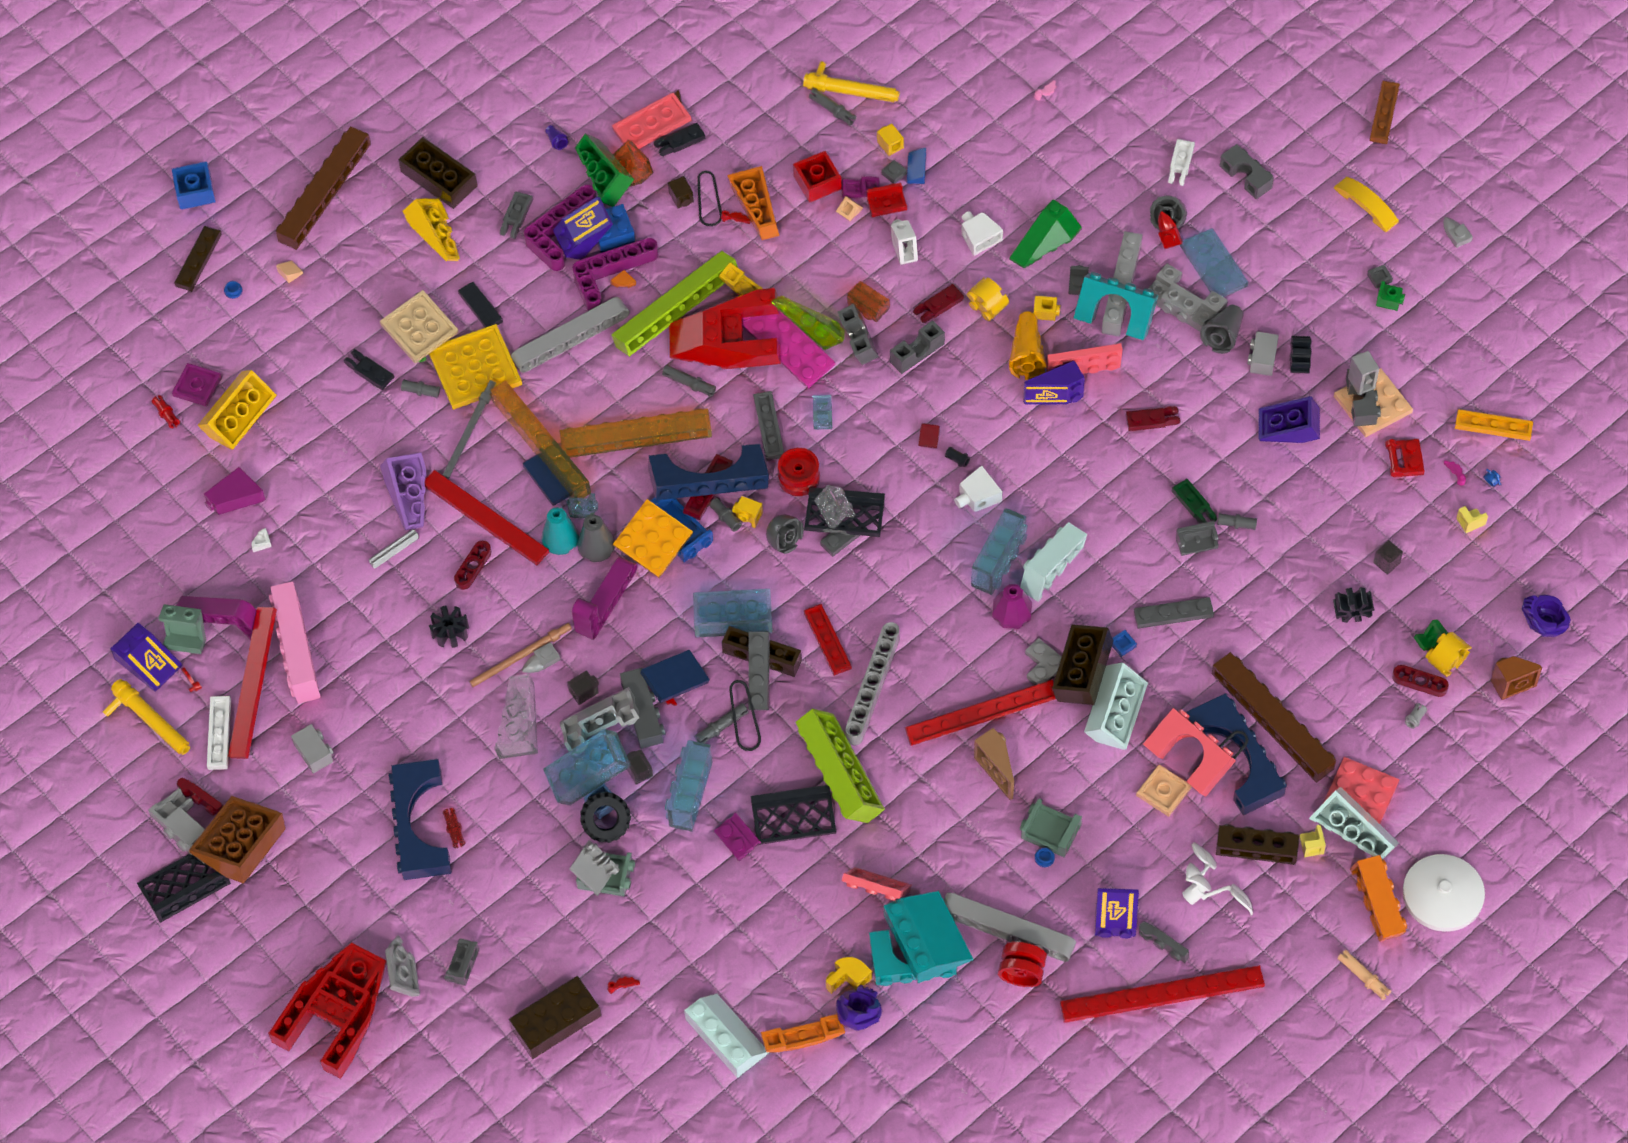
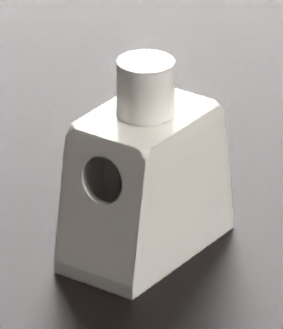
M968 211L963 214L962 236L973 256L1003 240V229L985 213L973 216Z
M894 220L891 225V236L900 265L918 261L916 235L909 221ZM902 242H904V243H906V244L908 245L907 248H904V245H903Z
M981 466L960 483V496L954 499L958 508L968 504L976 512L1000 503L1002 501V490L983 466Z

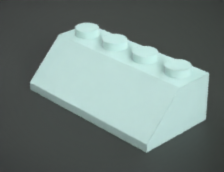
M1123 662L1107 665L1084 733L1098 743L1123 750L1127 749L1148 682Z
M718 994L702 997L684 1010L686 1021L737 1078L769 1054V1052H766L763 1044Z

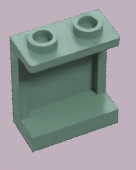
M164 604L159 615V621L164 622L166 632L163 645L168 650L201 654L206 642L201 609Z
M1038 798L1036 804L1032 803L1029 808L1028 814L1030 815L1028 819H1024L1019 829L1022 831L1021 839L1041 848H1048L1053 853L1065 858L1082 825V816L1074 814L1073 818L1043 805L1042 799Z
M627 852V856L606 853V856H610V860L618 864L620 870L616 875H611L600 893L625 897L626 890H629L631 886L630 871L633 872L635 868V860L632 858V853ZM577 877L578 889L592 891Z

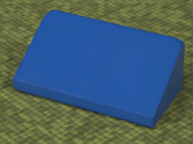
M926 148L908 152L907 184H925Z

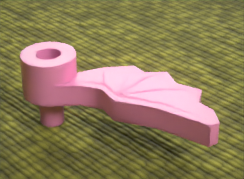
M1053 80L1043 90L1038 89L1035 91L1034 99L1040 100L1042 95L1046 96L1054 93L1057 87L1055 85L1056 81Z

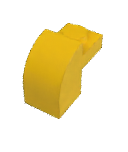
M841 958L835 962V971H832L826 977V989L832 994L847 981L857 990L859 985L864 987L872 980V970L857 958Z

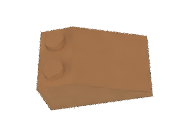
M992 728L974 740V759L1008 799L1012 800L1014 796V778L1006 739L1001 732H997Z

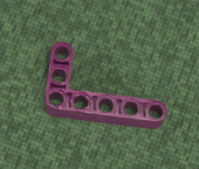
M592 185L580 187L524 230L526 246L553 271H560L565 267L563 250L551 240L555 236L553 229L562 218L596 197V192Z
M646 238L575 262L572 266L574 281L586 309L589 311L602 304L601 294L595 280L655 261L659 255L657 241L653 238Z
M619 556L590 602L581 598L576 600L572 608L576 633L592 640L597 637L637 570L636 563Z
M181 596L176 606L201 609L203 623L236 625L251 640L257 610L245 600Z

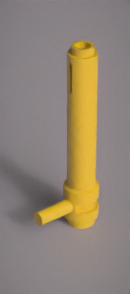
M823 61L819 62L816 73H805L803 87H807L809 90L831 91L893 103L899 99L900 91H897L895 88L828 77L826 74H823L826 63Z
M119 679L113 683L111 691H113V695L116 698L102 711L107 717L122 703L124 706L132 709L178 754L184 755L190 750L189 742L139 696V692L135 688H131V685L126 680Z

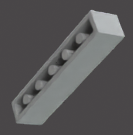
M1124 231L1113 277L1118 279L1119 283L1133 284L1142 246V234ZM1109 294L1102 323L1103 334L1120 337L1128 302L1119 295Z

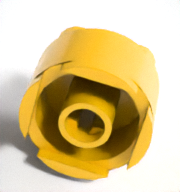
M983 277L967 292V296L970 299V307L974 311H981L983 318L987 321H990L1009 304V299L1006 294L1003 296L1000 293L1001 287L988 277L986 279Z
M1449 632L1447 635L1443 633L1437 640L1439 644L1435 649H1430L1425 656L1428 662L1446 677L1452 674L1450 671L1452 668L1458 669L1470 653L1468 650L1472 649L1469 644L1454 632Z

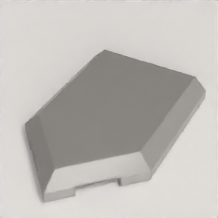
M398 935L385 950L390 989L411 997L419 996L415 958L411 952L407 953L402 945L403 941Z

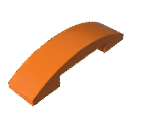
M837 1014L822 1017L818 1022L785 1030H781L780 1027L761 1032V1037L766 1052H784L831 1040L844 1034L845 1029L840 1023Z

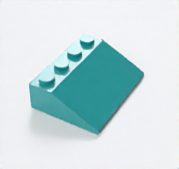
M939 891L904 897L883 906L884 917L918 984L973 961V957Z

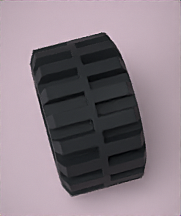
M602 792L596 793L592 797L590 796L584 802L580 812V822L586 834L593 840L601 843L617 841L622 835H625L626 830L630 826V809L626 802L614 793ZM604 805L611 806L617 813V821L609 829L599 828L594 822L595 811Z

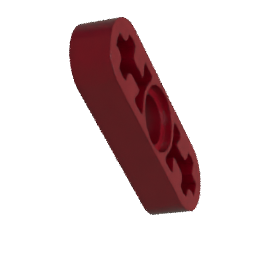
M487 541L475 543L456 572L454 581L457 588L461 590L468 589L486 564L492 553L491 546ZM484 548H486V551H482L480 554L479 549L483 550ZM470 562H477L478 566L471 569L468 567ZM466 576L467 581L463 580L460 582V579H464Z
M1398 665L1393 670L1392 679L1396 684L1436 697H1443L1448 691L1449 683L1443 677L1405 665ZM1401 672L1404 673V676L1402 678L1399 677V674ZM1422 677L1426 683L1419 685L1415 682V679ZM1438 684L1442 685L1440 690L1437 689Z

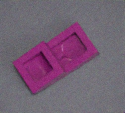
M861 176L860 180L842 179V198H845V196L848 198L867 197L868 189L880 187L879 177Z

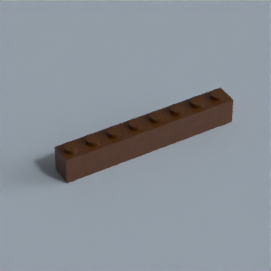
M350 126L342 134L341 140L333 147L332 153L324 160L320 170L315 172L313 180L310 184L306 185L301 197L296 199L295 205L291 211L287 212L284 221L277 226L276 235L279 243L296 250L299 248L370 147L371 142L368 133Z
M1230 652L1213 664L1212 675L1316 783L1334 770L1336 763L1334 755L1329 751L1327 752L1317 738L1312 737L1304 724H1300L1294 714L1282 706L1280 699L1276 696L1274 697L1269 692L1268 687L1256 679L1253 671L1248 670L1238 656H1234Z

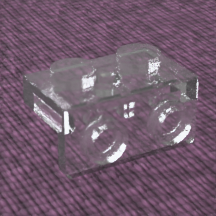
M827 485L814 500L829 528L835 529L846 516L853 518L856 515L852 509L853 506L845 496L844 490L838 486Z

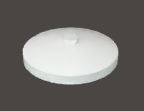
M1437 854L1419 860L1410 868L1403 884V900L1411 916L1420 924L1437 931H1455L1468 926L1479 915L1485 899L1484 884L1478 872L1466 861L1451 855Z

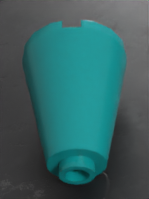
M552 508L547 514L542 531V544L552 554H567L570 550L577 547L579 531L562 508Z

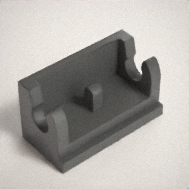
M1214 521L1176 530V542L1181 556L1218 548L1217 540L1219 538Z
M461 938L458 940L448 971L445 973L444 979L446 981L466 986L479 953L477 942Z

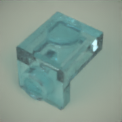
M590 493L587 499L569 497L567 506L570 518H586L589 515H594L598 510V501L595 498V494Z

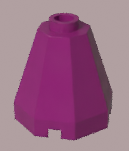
M1009 584L994 598L992 617L995 620L997 619L1003 628L1019 629L1026 621L1029 622L1031 620L1032 601L1018 585Z

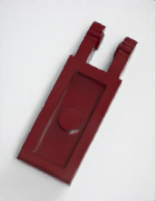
M951 284L915 307L913 313L917 316L927 310L920 318V321L925 323L963 301L964 295L954 284Z
M1168 406L1164 409L1126 411L1128 431L1166 428V426L1177 425L1181 422L1180 417L1171 415L1179 412L1178 407Z
M186 778L178 779L176 784L182 790V794L185 797H190L195 804H202L210 815H217L222 809L223 805L221 802Z

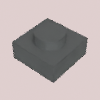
M893 160L881 170V174L890 182L897 183L907 174V169Z
M1385 265L1371 269L1367 273L1376 289L1381 286L1382 281L1385 284L1392 283L1393 277Z

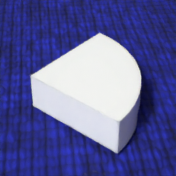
M266 528L260 530L252 541L253 552L272 547Z

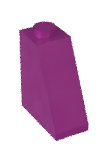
M240 467L204 493L205 505L210 511L214 510L218 515L266 500L263 490Z

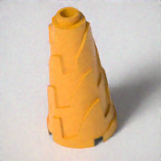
M1025 311L1019 315V320L1015 327L1009 370L1015 377L1020 379L1021 375L1025 376V380H1029L1045 373L1047 364L1043 345H1041L1040 333L1038 332L1037 317L1033 313Z

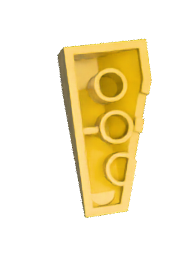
M415 199L402 211L409 225L445 261H458L460 259L456 243L451 239L450 233H452V229L447 225L448 214L440 199Z

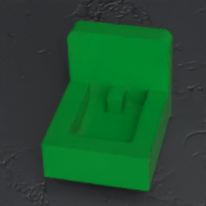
M1438 619L1432 620L1423 634H1416L1414 639L1422 650L1427 651L1432 648L1435 649L1439 644L1437 643L1438 638L1443 633L1447 635L1448 632Z

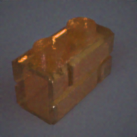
M859 281L847 294L848 306L854 304L867 320L872 319L878 322L890 308V300L862 281Z

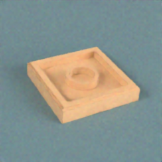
M1159 764L1138 790L1136 796L1169 817L1192 786Z

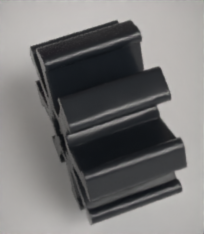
M1291 336L1290 373L1309 374L1311 368L1310 356L1312 353L1311 336Z
M1360 587L1355 593H1353L1352 588H1347L1346 594L1338 592L1335 594V599H1333L1336 618H1342L1344 623H1348L1354 617L1355 622H1361V616L1370 618L1373 616L1372 611H1375L1371 591L1366 593V589Z
M447 606L440 607L442 617L434 612L430 616L432 625L430 624L429 628L432 639L436 637L438 645L444 647L445 642L450 638L451 647H458L456 636L462 638L463 641H466L468 638L466 628L469 629L466 614L462 616L461 610L457 606H454L452 614L449 615Z

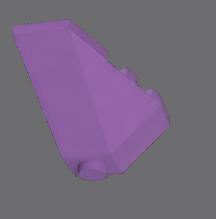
M422 453L386 458L380 467L385 485L404 530L422 528L424 526V494L426 488V467Z

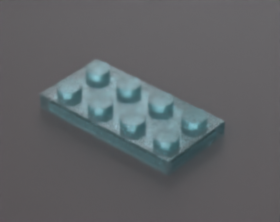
M1213 228L1186 239L1180 244V247L1210 292L1214 291L1220 296L1225 297L1248 287L1247 279Z

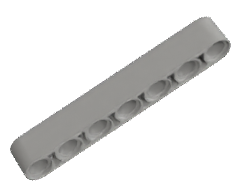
M614 297L518 348L512 353L511 358L520 372H527L623 321L630 312L619 297Z
M894 622L886 623L882 627L848 719L845 731L850 745H859L864 739L897 649L900 629ZM887 649V650H889V651H888V652H882L881 650ZM870 682H875V683H877V684H875V685H870L869 683H870ZM858 715H863V716H865V717H863V718H858L857 716H858ZM851 732H858L857 735H852V734H850V733H851Z
M947 893L944 898V902L954 921L1009 942H1024L1038 946L1046 952L1047 956L1060 961H1069L1076 945V941L1070 936L960 895Z

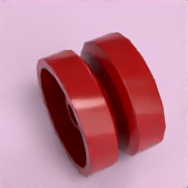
M798 447L784 452L778 461L780 487L786 493L799 497L808 495L809 487L817 488L820 480L817 456L806 448Z
M1007 943L1003 946L1001 957L1003 961L1000 962L998 976L1005 982L1015 986H1039L1042 983V968L1045 967L1047 954L1043 949L1029 943Z

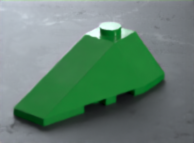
M1052 199L1040 213L1009 260L1025 269L1042 259V256L1050 251L1054 252L1062 244L1071 242L1082 230V227L1067 207Z

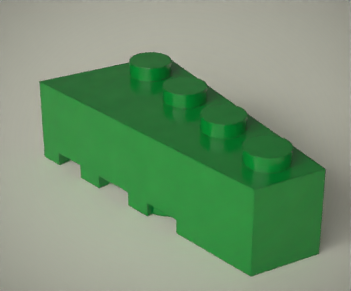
M585 133L575 149L582 164L587 169L588 177L593 182L592 186L598 193L597 197H600L602 203L614 207L631 185L634 178L599 139Z

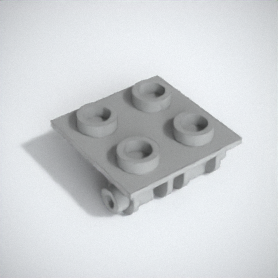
M588 840L569 869L598 896L611 875H616L620 869L617 863L615 864L610 860L609 855L606 856V853L597 847L596 843L593 844Z

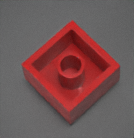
M826 151L793 164V176L809 203L842 189L841 176Z

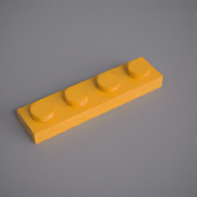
M1460 409L1457 411L1455 429L1527 441L1531 440L1533 421Z

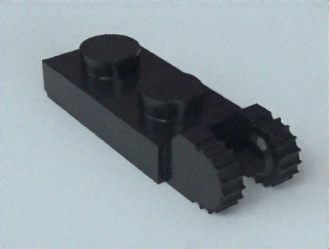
M695 123L665 137H660L654 142L655 148L662 147L659 150L660 156H665L701 142L706 137L699 124Z
M356 349L351 354L360 361L358 364L348 357L344 359V363L354 370L356 374L381 390L394 379L393 373L367 356L364 357Z

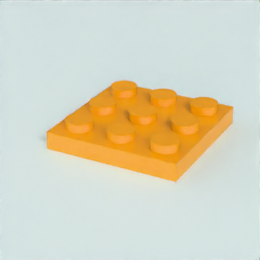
M647 499L615 540L613 546L660 578L692 536L693 531Z

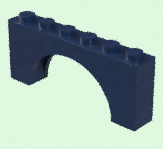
M760 444L743 445L741 447V456L734 465L714 473H695L676 466L669 459L668 454L648 456V470L656 500L768 489L769 474Z
M1225 693L1186 713L1190 716L1188 718L1189 721L1192 723L1196 721L1205 728L1202 731L1205 734H1216L1227 738L1235 731H1243L1248 736V744L1243 749V753L1249 764L1250 775L1244 785L1234 791L1233 801L1244 816L1285 796L1287 784L1282 776L1279 777L1273 761H1269L1264 747L1256 741L1254 731L1252 729L1249 730L1245 717L1238 713L1234 700L1232 698L1229 699ZM1235 734L1230 739L1239 748L1245 743V737L1242 734Z
M439 759L391 765L392 773H389L390 785H393L394 790L390 791L391 801L395 802V808H392L393 820H397V826H394L395 838H398L399 842L395 844L396 855H400V862H397L398 874L402 873L404 880L451 874L448 848L433 847L421 841L413 832L410 821L411 813L417 800L429 789L442 785Z

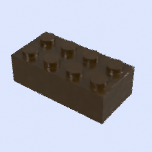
M424 137L398 159L401 173L452 209L478 186L474 172Z
M1071 624L1052 687L1057 702L1095 705L1113 644V638L1108 627Z
M576 976L509 1018V1023L512 1031L533 1060L601 1017L600 1006L580 978Z

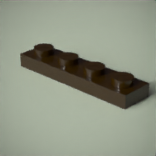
M207 226L203 227L174 282L175 287L193 291L222 235L220 230Z

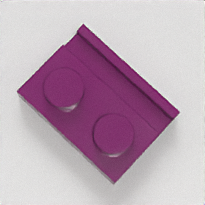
M736 812L730 819L728 818L714 830L738 861H741L755 849L756 845L761 843Z

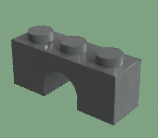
M1236 144L1221 155L1219 166L1231 177L1237 173L1249 175L1245 178L1244 189L1256 200L1272 189L1273 175L1266 171L1257 160L1249 156L1245 149Z
M852 304L838 311L837 313L842 325L851 339L849 342L860 363L864 365L878 358V353L857 307Z
M932 320L919 329L918 337L914 342L908 345L904 340L890 350V363L903 374L945 344V332Z
M1347 369L1345 380L1348 395H1358L1348 379L1350 369ZM1373 389L1361 394L1360 396L1363 399L1353 401L1351 413L1354 427L1377 424V419L1381 416L1380 406L1376 405V401H1378L1377 390Z

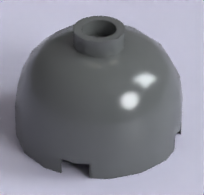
M1174 196L1159 197L1150 207L1151 223L1158 230V217L1161 211L1172 218L1178 229L1186 221V206L1180 199Z
M787 514L776 516L767 527L766 538L772 548L781 553L792 552L798 546L794 545L798 539L802 540L804 533L803 523L796 517Z

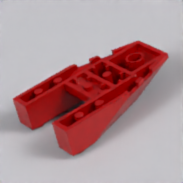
M775 288L754 290L671 322L669 325L670 358L692 363L695 361L707 366H719L722 369L781 364L780 346L777 338L743 341L742 318L779 314L778 296Z
M350 943L334 956L330 963L315 972L316 974L309 980L301 983L268 1034L271 1042L289 1052L313 1015L333 1024L341 1030L323 1055L320 1063L324 1071L341 1079L352 1063L371 1022L386 960L354 943Z

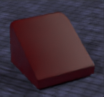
M922 423L918 446L937 449L940 426Z

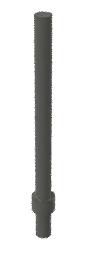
M489 381L485 391L481 392L478 398L479 403L443 473V476L447 479L450 478L485 405L489 404L491 393L496 385L494 381Z

